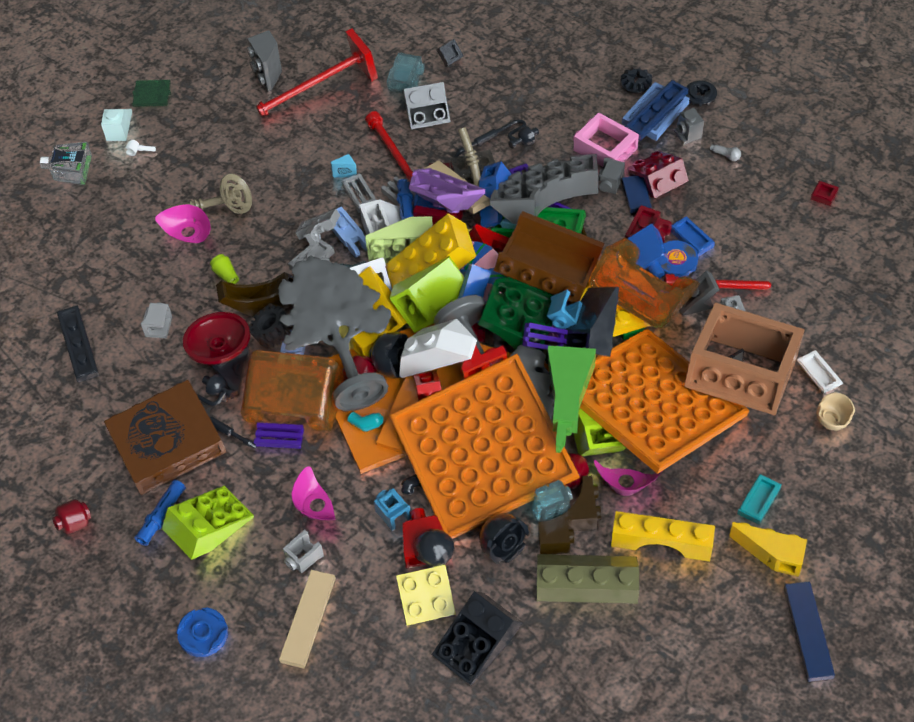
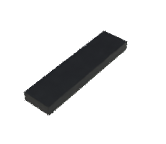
M78 305L57 311L77 382L80 383L99 377L100 375Z

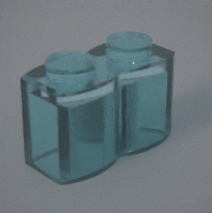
M398 53L387 78L388 90L402 93V89L418 87L419 76L423 75L425 69L422 57Z

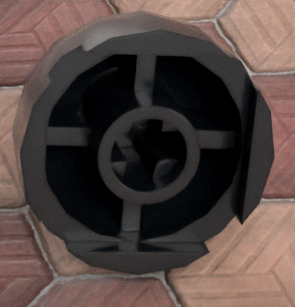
M399 332L386 333L379 336L374 342L373 347L370 349V358L375 370L381 375L389 378H401L399 376L400 363L404 345L408 339L406 334Z
M499 513L493 515L483 524L480 530L479 542L481 549L496 564H500L499 562L501 561L505 563L511 562L525 548L526 543L523 541L525 535L529 536V530L524 522L512 514Z

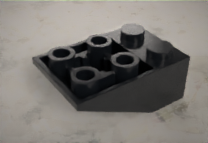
M619 287L587 289L580 301L582 307L577 323L566 328L568 333L564 336V339H567V342L563 347L596 349V356L598 357L611 356Z
M474 591L431 655L469 685H472L510 643L523 622L485 593Z

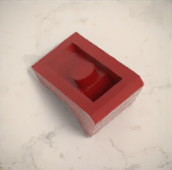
M475 224L469 232L471 241L489 245L498 253L504 250L510 239L478 224Z
M475 345L472 358L464 361L462 365L463 378L472 376L507 359V353L503 345L498 348H490L482 355Z
M436 370L414 375L418 401L441 390Z

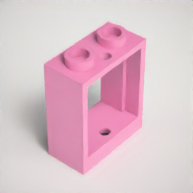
M597 113L587 121L581 130L574 134L573 151L580 155L597 154V164L602 167L605 157L625 162L638 149L639 134L603 114ZM600 130L620 141V143L610 152L589 139Z

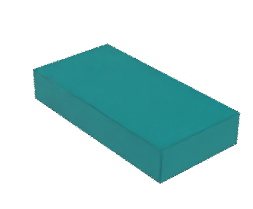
M759 474L738 509L737 514L760 525L780 491L782 484Z

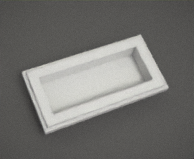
M816 350L796 359L823 394L843 384Z

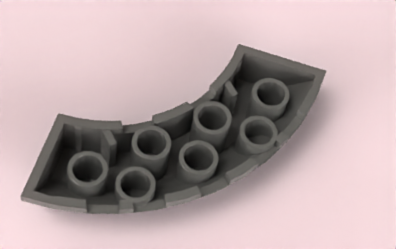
M597 154L570 156L568 161L553 159L544 166L541 163L529 166L528 171L522 174L518 171L510 175L509 180L501 182L498 190L494 189L490 199V206L512 224H517L522 211L538 216L543 209L558 201L581 195L598 194Z

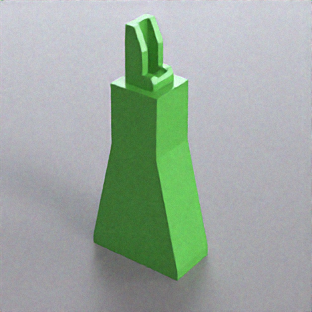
M548 346V367L554 397L553 431L556 432V453H561L564 448L566 436L577 433L579 408L595 368L596 349Z

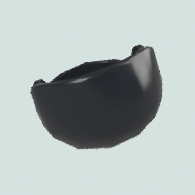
M429 529L421 532L416 537L413 546L417 560L422 561L429 567L445 565L452 558L455 549L452 538L446 532L439 529Z

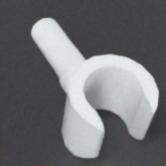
M130 140L126 146V154L129 156H135L137 151H156L155 146L139 145L135 140Z

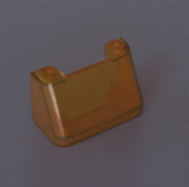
M627 238L607 246L591 275L590 283L592 288L619 287V300L617 304L655 328L666 326L693 296L700 285L699 282L691 277L682 276L671 286L636 264L640 255L638 246Z
M262 350L253 351L248 363L241 415L243 420L249 423L260 422L263 420L264 413L305 418L313 430L331 431L338 411L333 400V393L344 382L338 363L327 357Z

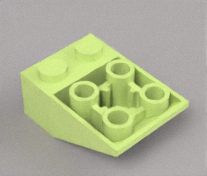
M432 216L409 217L366 235L369 262L384 258L385 264L388 263L433 226Z

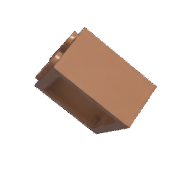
M715 302L691 353L685 387L776 415L795 366L805 329ZM710 341H714L737 349L743 348L744 351L779 361L781 365L778 372L707 351Z

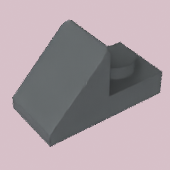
M705 271L674 298L682 315L685 316L712 309L713 304L710 298L720 289L713 274Z

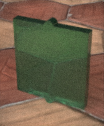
M136 80L135 91L132 92L133 107L167 106L169 95H171V81Z

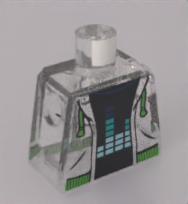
M88 142L54 146L51 157L40 158L41 169H50L55 181L85 185L92 159Z

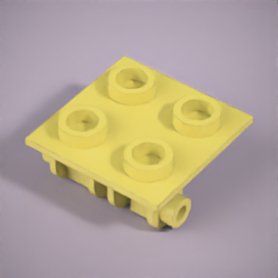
M445 565L396 576L406 625L456 615Z

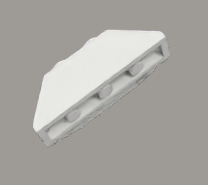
M458 319L424 328L407 339L401 356L399 376L405 378L472 358L477 340Z

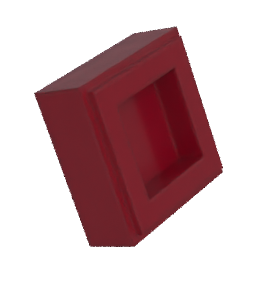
M819 180L811 194L810 200L831 207L839 187Z

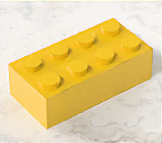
M448 213L386 263L392 289L395 284L449 256L459 270L474 259L476 253L466 223Z

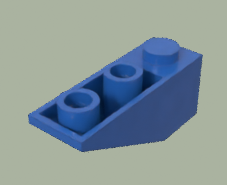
M502 161L485 166L479 180V187L484 188V195L491 199L494 189L498 190L499 184L509 180V176L512 174ZM489 205L480 210L481 226L485 228L497 226L500 224L503 215Z

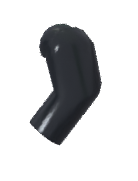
M416 474L402 481L401 492L411 495L414 493V487H422Z

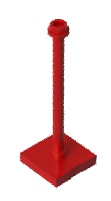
M353 28L345 31L352 54L351 57L264 104L260 101L256 105L257 111L261 116H267L269 114L268 110L355 63L373 82L378 79L370 49Z

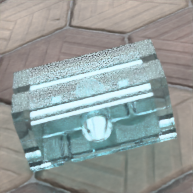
M557 480L550 483L548 487L545 485L535 490L531 510L537 523L554 519L567 512L570 508L569 502L573 499L569 487L564 486L562 481Z

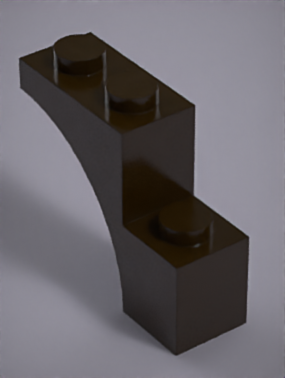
M283 272L271 280L249 285L233 284L221 280L216 284L218 302L251 317L269 303L287 310L293 304L283 305L280 302L278 287L283 279L287 282H293L294 276Z
M592 475L582 476L581 493L575 504L567 512L554 519L538 522L540 554H570V544H574V531L597 530V520H601V507L596 506L595 499H599L598 485H593Z

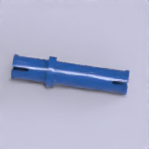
M400 179L397 182L398 194L396 198L400 206L401 220L414 217L412 207L414 199L409 189L410 182L407 179Z
M173 480L151 514H147L144 519V525L134 537L139 544L147 546L156 531L162 528L167 508L174 506L186 489L183 483Z

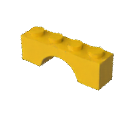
M616 511L611 547L637 550L644 545L659 544L680 551L685 558L710 562L715 526Z

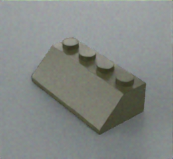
M537 555V601L638 604L639 565L637 556Z

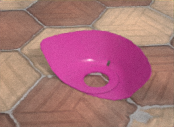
M183 204L162 211L155 217L156 222L166 233L184 242H203L211 230L210 221L205 212L193 205ZM186 227H192L195 230V233L190 237L183 236L181 232Z
M594 460L595 467L603 479L617 494L622 496H631L639 492L662 473L661 471L658 474H644L631 469H609ZM622 475H630L634 479V483L631 487H622L619 484V478Z
M309 466L305 467L293 485L292 501L295 507L307 518L334 520L335 514L330 498L317 482L312 468ZM322 499L325 502V507L321 511H313L310 508L311 501Z

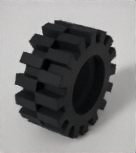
M272 305L271 308L267 306L265 311L262 309L259 311V316H254L255 321L251 320L250 324L252 326L249 329L251 335L261 346L273 348L274 344L278 346L281 344V340L284 341L285 335H290L291 332L289 330L293 329V325L286 326L280 321L282 315H288L280 306L276 307L275 305Z

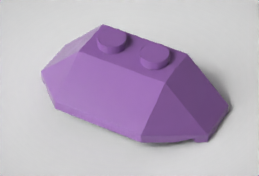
M432 168L415 169L409 186L411 191L424 200L433 203V206L446 208L447 212L459 213L460 210L469 209L485 194L484 188Z

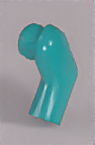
M352 412L348 416L347 421L360 430L367 432L380 427L383 424L384 418L379 413H372L362 417Z

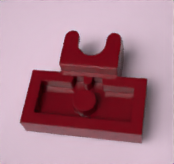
M641 205L625 234L624 240L648 225L653 224L659 230L663 243H665V236H669L671 233L672 223L660 218V211Z

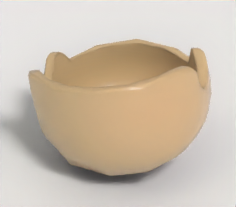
M838 392L824 396L816 410L819 423L825 428L834 431L846 428L855 413L852 400L845 394Z

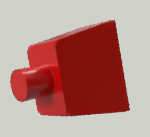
M423 508L413 509L410 512L412 520L403 523V547L406 569L426 565L422 561L417 560L413 546L416 537L421 532L429 529L443 530L438 517L435 515L426 517Z

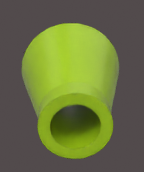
M219 254L211 260V270L221 279L233 284L239 281L240 278L236 274L228 256Z

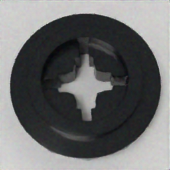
M631 67L630 70H625L624 74L621 75L620 82L627 91L634 93L644 92L652 85V74H649L647 69L641 70L640 67L638 69Z
M699 80L687 85L689 89L686 97L689 98L692 105L699 104L701 107L702 104L709 106L711 102H715L717 89L710 82Z

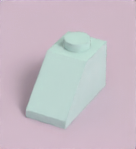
M104 109L101 126L106 141L127 140L132 109Z

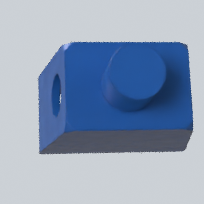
M653 224L648 225L616 245L642 276L650 273L653 280H659L665 275L661 266L667 263L669 258L660 232Z

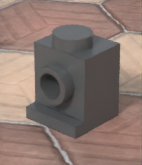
M695 108L679 113V122L677 123V128H674V132L683 145L702 139L704 120Z
M604 158L603 169L601 168L598 175V181H601L599 185L601 191L612 194L617 193L624 177L625 162Z

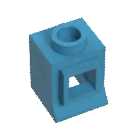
M568 290L551 297V305L547 317L553 321L552 323L556 328L566 329L577 323L582 307L580 301L565 306L570 295Z
M394 488L390 491L383 490L376 496V500H374L375 511L391 531L396 529L395 519L403 514L407 521L411 519L410 505L401 498Z

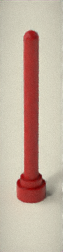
M377 111L370 112L366 116L365 122L369 128L377 131L405 176L411 182L413 171L382 126L383 118Z
M665 274L664 291L674 292L679 287L686 288L696 279H679V276L674 274ZM715 280L719 289L768 290L771 288L769 281Z

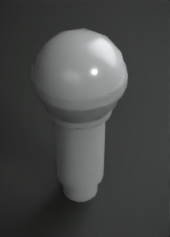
M712 144L710 147L711 151L726 156L730 161H737L741 157V151L737 147L726 148L717 144Z

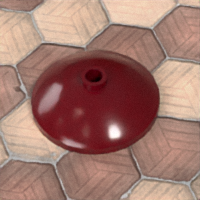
M230 312L207 314L194 321L187 328L183 336V347L188 357L198 363L211 365L225 363L238 356L247 347L250 340V329L247 322L237 314Z

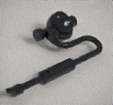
M518 119L497 130H490L475 138L471 144L472 147L475 145L481 147L483 143L498 136V133L519 123L522 124L520 127L508 133L509 147L513 149L519 143L530 146L535 143V136L539 135V130L536 127L530 129L526 126L527 124L524 120ZM518 132V138L512 136ZM464 147L457 149L454 157L457 158L464 153Z
M215 374L212 377L204 376L202 383L206 385V393L212 396L219 395L218 399L212 402L197 394L202 402L210 406H216L221 402H227L229 398L233 399L236 391L227 389L224 378L219 374ZM210 417L216 430L229 437L237 438L254 449L257 447L252 440L244 438L234 432V429L214 417Z

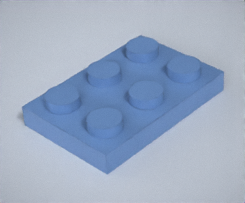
M654 82L622 118V124L626 126L665 86ZM685 96L646 136L657 141L679 116V113L687 107L689 98Z

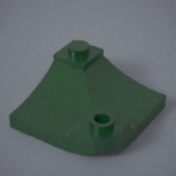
M511 277L498 278L490 288L478 325L500 336L516 350L518 346L523 345L525 323L552 327L553 321L547 317L551 305V297L554 295ZM530 329L531 333L549 334V332ZM529 338V342L545 344L546 341Z

